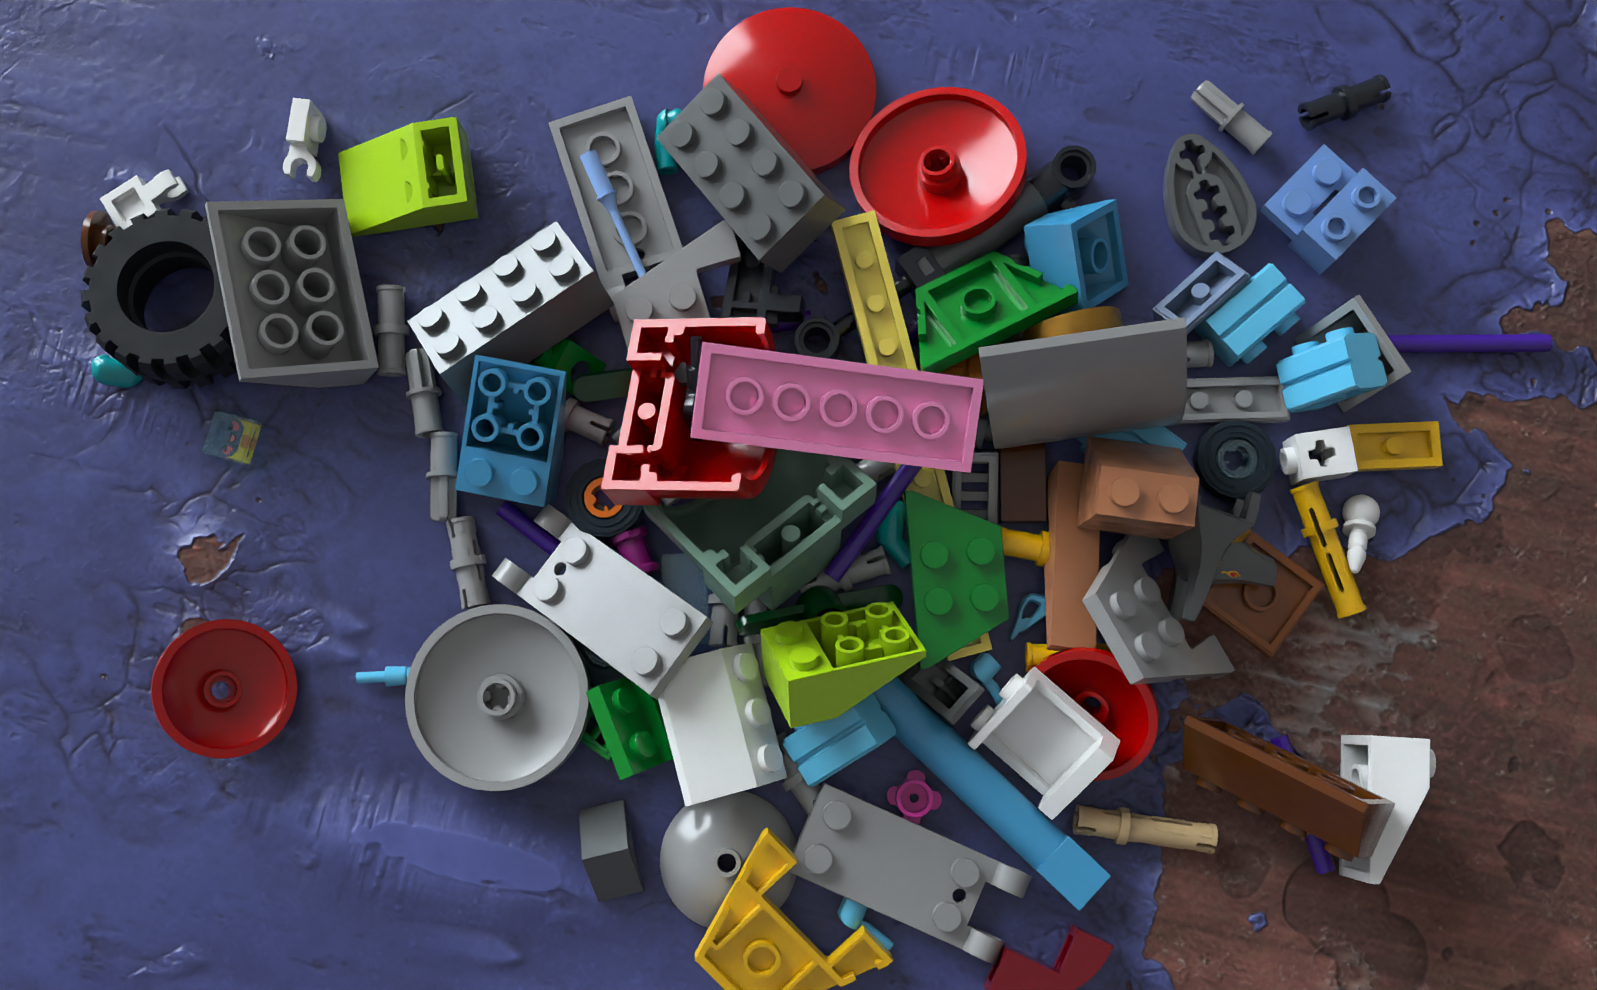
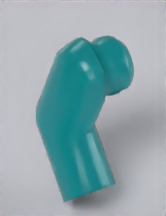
M666 108L657 116L654 149L657 173L660 175H673L679 171L678 163L657 139L660 133L682 112L679 108L672 111Z
M99 355L91 364L93 377L103 385L131 388L143 379L140 375L136 376L116 359L110 358L109 355Z
M898 500L877 529L876 540L903 570L910 564L908 542L902 537L904 521L906 519L905 504Z

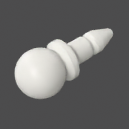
M1363 494L1349 498L1342 509V516L1345 521L1342 531L1349 537L1347 560L1350 571L1354 574L1360 571L1366 560L1365 551L1367 550L1368 539L1375 536V524L1380 517L1378 503L1372 497Z

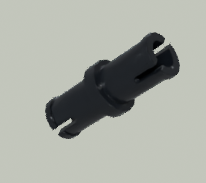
M1378 74L1371 79L1352 86L1342 84L1334 87L1331 94L1301 103L1298 106V113L1308 112V114L1300 116L1299 121L1304 129L1310 131L1336 119L1343 121L1352 119L1357 115L1358 111L1390 100L1391 92L1380 93L1382 90L1391 88L1389 81L1384 75Z

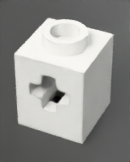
M1349 426L1295 434L1282 442L1283 448L1280 449L1279 454L1280 465L1283 473L1289 475L1291 486L1311 483L1317 480L1319 482L1344 478L1358 471ZM1311 451L1314 455L1320 454L1322 462L1319 463L1317 459L1310 460L1309 452Z

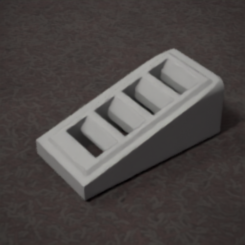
M974 449L972 464H987V472L967 473L952 471L951 496L954 508L981 519H987V521L997 525L998 451L996 449ZM986 482L987 490H961V483ZM961 501H987V509L961 508Z

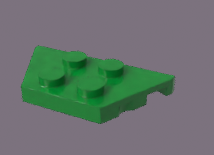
M995 251L915 289L921 371L939 373L979 353V347L995 345L1077 304L1078 290L1069 284H1066L1062 289L1043 280V272L1029 266H1020L1014 263L1011 258Z
M905 491L904 502L915 630L917 638L926 649V657L920 660L918 664L919 669H928L1009 619L1001 526L917 492Z

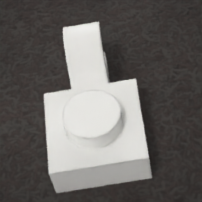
M293 98L286 135L290 148L283 163V171L289 179L295 180L298 167L308 164L307 177L312 182H318L321 177V166L314 157H317L319 142L322 143L325 140L327 126L323 114L310 99Z
M168 169L156 175L148 183L136 175L101 197L100 200L115 226H120L124 230L132 225L131 218L143 213L148 218L156 217L155 211L161 209L160 204L179 200L189 190L181 177L175 178Z

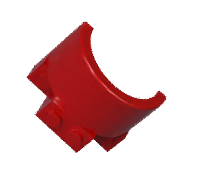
M764 317L634 319L626 359L633 371L618 445H609L601 490L615 505L659 506L660 498L747 500L758 496L762 492L772 473L777 448L706 439L699 442L694 441L690 437L691 433L683 414L687 387L681 385L674 373L681 363L685 362L686 366L691 364L690 337L701 336L702 342L776 351L772 332Z

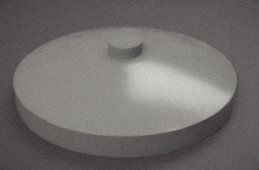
M493 604L480 606L459 613L447 620L421 646L411 665L405 689L407 722L412 738L424 758L448 779L476 790H513L531 785L549 776L575 751L583 737L590 717L591 705L586 691L592 689L591 679L585 659L574 640L565 630L546 616L533 610L513 605Z

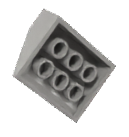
M344 199L206 202L205 209L239 382L314 388L364 384L379 366Z

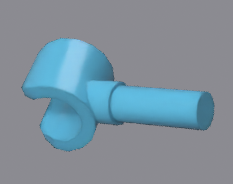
M981 652L970 664V673L979 683L985 686L987 692L990 693L996 705H998L1003 698L999 696L1001 691L999 685L992 678L1002 667L990 654Z
M844 897L837 911L839 919L847 927L854 930L864 925L890 950L894 942L871 923L863 920L868 907Z

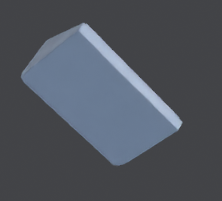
M1216 251L1152 309L1155 321L1185 317L1186 331L1189 334L1250 278V274Z

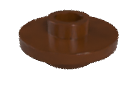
M91 211L83 223L81 249L84 261L90 267H94L96 262L92 254L98 245L101 244L105 247L113 239L109 233L117 228L113 225L110 216L104 211Z

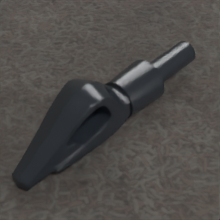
M701 336L690 337L691 364L686 366L687 390L683 414L690 433L702 348ZM693 438L697 442L703 441V439Z

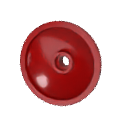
M235 619L204 622L179 635L170 643L159 658L151 682L153 710L165 733L185 750L199 756L215 759L244 756L257 751L271 742L287 724L297 697L295 667L284 646L265 629L255 624ZM216 682L224 683L227 686L228 693L224 699H218L212 694V687Z
M1078 647L1065 649L1046 657L1035 666L1120 740L1114 760L1093 781L1110 780L1120 777L1142 763L1155 743L1159 728V708L1149 683L1130 685L1113 653L1096 648ZM1094 697L1100 702V706L1092 707L1085 699Z

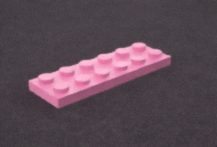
M702 342L690 437L971 473L984 383L983 379Z

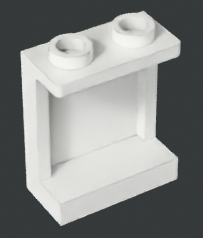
M1034 666L1024 678L1015 674L999 693L1003 700L994 709L987 704L970 723V726L975 731L967 744L973 750L981 743L985 744L1040 792L1043 797L1038 809L1053 820L1114 760L1120 740Z

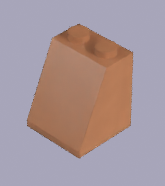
M1088 436L1086 439L1076 528L1169 540L1195 527L1199 477L1180 448Z

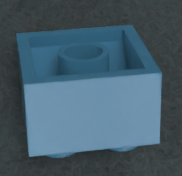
M1116 199L1048 213L1024 226V247L1029 256L1030 267L1043 272V280L1062 289L1066 284H1069L1078 290V303L1059 313L1093 308L1129 285Z

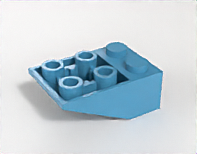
M478 354L475 355L455 490L545 507L556 499L564 450L566 371Z

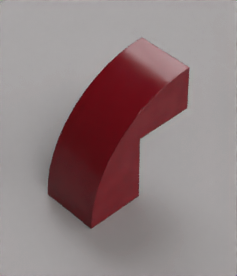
M1071 924L1052 967L1004 944L996 965L992 964L983 987L985 990H1076L1100 970L1114 946L1105 939Z

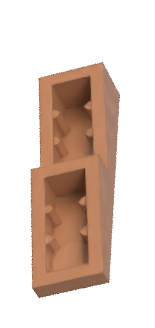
M1058 461L1047 477L1050 558L1044 565L1047 650L1062 651L1078 647L1096 648L1097 626L1082 600L1099 572L1100 531L1076 528L1084 466L1081 463Z

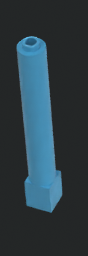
M899 677L894 678L873 693L881 705V711L887 714L896 728V735L894 737L1073 907L1080 911L1111 877L1105 869L1072 838L1062 832L982 755L973 750L965 739L917 696Z

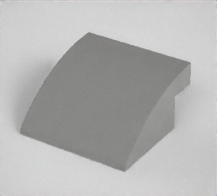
M1185 317L978 348L995 449L1176 425L1182 422L1187 392V331Z

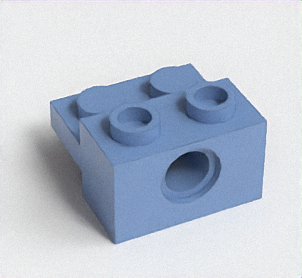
M1323 144L1259 211L1292 240L1287 246L1320 275L1346 251L1397 197L1367 170L1362 168L1356 173L1331 149ZM1330 195L1334 197L1316 216L1313 214Z

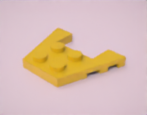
M768 827L760 834L695 951V961L724 990H827L836 985L843 987L856 981V976L875 967L880 970L893 962V958L889 950L864 925L859 927L829 956H825L764 894L797 863L796 855Z

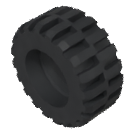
M171 208L156 210V217L148 218L144 213L130 219L132 222L131 226L124 230L118 226L109 233L113 239L105 247L101 244L98 245L92 254L96 259L94 267L87 266L82 280L89 286V290H82L81 306L89 312L86 313L84 320L89 331L97 336L96 342L104 351L136 376L140 375L147 382L158 386L166 382L173 389H187L190 386V381H193L199 387L213 384V376L219 373L225 378L237 372L233 366L236 363L207 216L203 218L198 211L189 209L180 210V215L177 216ZM186 268H201L210 270L213 273V297L208 308L195 322L187 327L171 332H153L147 329L144 314L145 305L149 294L159 281L175 271Z

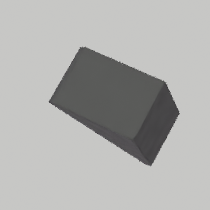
M945 658L928 669H919L917 662L897 676L949 725H954L984 692V689L977 682Z
M625 799L579 810L582 862L598 902L644 891Z

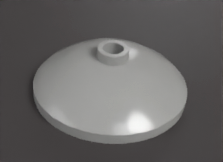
M746 791L683 807L666 830L660 852L662 880L668 895L677 908L692 921L709 928L760 834L766 827L793 852L796 840L789 823L781 812L764 798ZM728 853L734 856L736 866L733 870L725 871L719 866V857L722 854ZM787 872L764 893L778 908L788 898L796 875Z

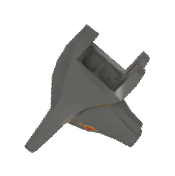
M1198 489L1195 527L1168 540V547L1175 570L1167 609L1178 622L1181 615V619L1194 622L1211 585L1241 583L1267 587L1274 586L1278 569L1274 559L1260 553L1244 541L1256 522L1261 501L1260 494L1249 492L1246 494L1245 500L1236 498L1231 501L1227 513L1201 504V494Z

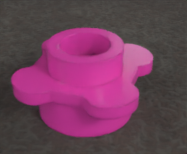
M919 770L910 771L903 783L899 786L890 787L886 794L887 801L891 805H896L902 812V818L916 824L921 822V817L927 814L930 809H938L942 802L940 793L931 790L925 782V774ZM915 793L918 795L917 802L910 801L911 794Z

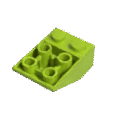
M457 117L411 123L338 153L343 199L352 237L479 218L469 139Z
M893 601L886 603L875 602L858 609L844 612H828L820 617L797 622L785 621L777 626L760 629L763 674L790 728L839 717L926 657V649Z

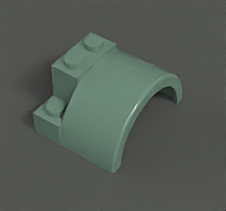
M777 449L770 478L762 492L752 499H695L677 506H668L660 502L659 506L643 505V509L647 516L703 571L704 584L735 615L757 597L771 611H774L829 566L840 550L841 530L875 503L877 483L848 457Z

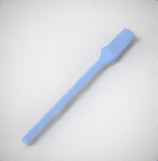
M588 151L582 154L580 159L596 192V200L600 201L610 213L638 277H641L646 271L618 211L616 201L617 190L613 189L597 151Z

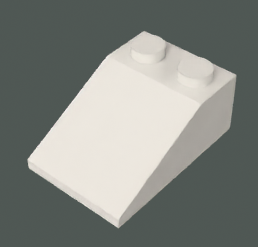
M1341 735L1340 777L1394 802L1395 806L1372 857L1357 858L1354 856L1352 862L1339 858V875L1369 884L1381 883L1430 788V778L1435 774L1436 758L1434 751L1430 749V739Z

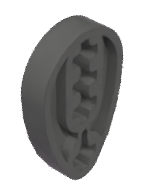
M1188 133L1179 137L1169 152L1163 181L1164 208L1170 232L1175 242L1192 256L1208 259L1217 251L1227 257L1237 251L1254 230L1257 219L1254 198L1236 166L1218 147L1199 134ZM1186 147H1188L1190 153L1198 152L1199 154L1194 163L1195 167L1190 159L1182 160L1180 157ZM1200 187L1203 188L1205 193L1213 192L1214 197L1209 202V207L1213 213L1220 212L1222 215L1217 222V229L1220 233L1227 232L1229 234L1228 239L1224 242V246H1222L1219 240L1212 241L1210 235L1215 230V225L1211 219L1204 220L1202 217L1207 211L1208 206L1204 199L1197 200L1195 198Z

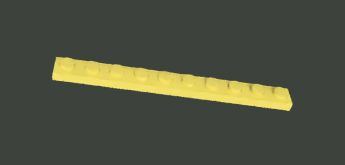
M875 210L835 220L830 227L867 364L917 370ZM894 463L895 470L897 471L901 464ZM922 467L905 490L917 492L954 507L945 470ZM988 632L949 655L946 659L951 661L992 650Z

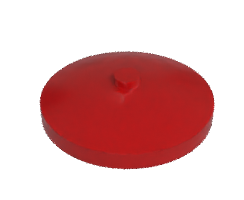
M776 8L763 11L743 20L719 42L711 55L705 71L703 89L718 73L747 96L815 175L835 167L852 154L857 138L873 118L875 111V72L863 44L839 21L810 9Z
M936 87L917 91L895 100L868 122L853 147L849 166L850 181L861 212L866 213L875 210L880 232L892 239L911 245L944 246L971 239L985 232L1010 211L1025 185L1028 157L1024 134L1019 123L1012 113L1000 102L984 93L971 89Z

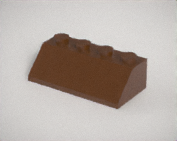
M1187 715L1183 732V769L1197 775L1195 783L1215 793L1221 794L1224 789L1238 796L1236 803L1252 813L1263 816L1265 811L1281 818L1279 826L1292 834L1307 838L1310 833L1326 842L1324 849L1341 859L1352 862L1354 856L1357 858L1372 857L1395 806L1394 802L1221 718Z

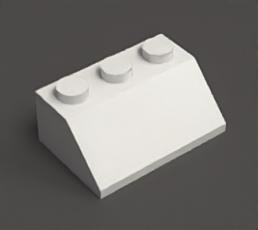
M752 643L721 648L688 657L658 698L685 807L788 778Z

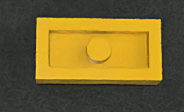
M1439 421L1347 425L1350 427L1358 467L1357 472L1436 469L1443 466Z

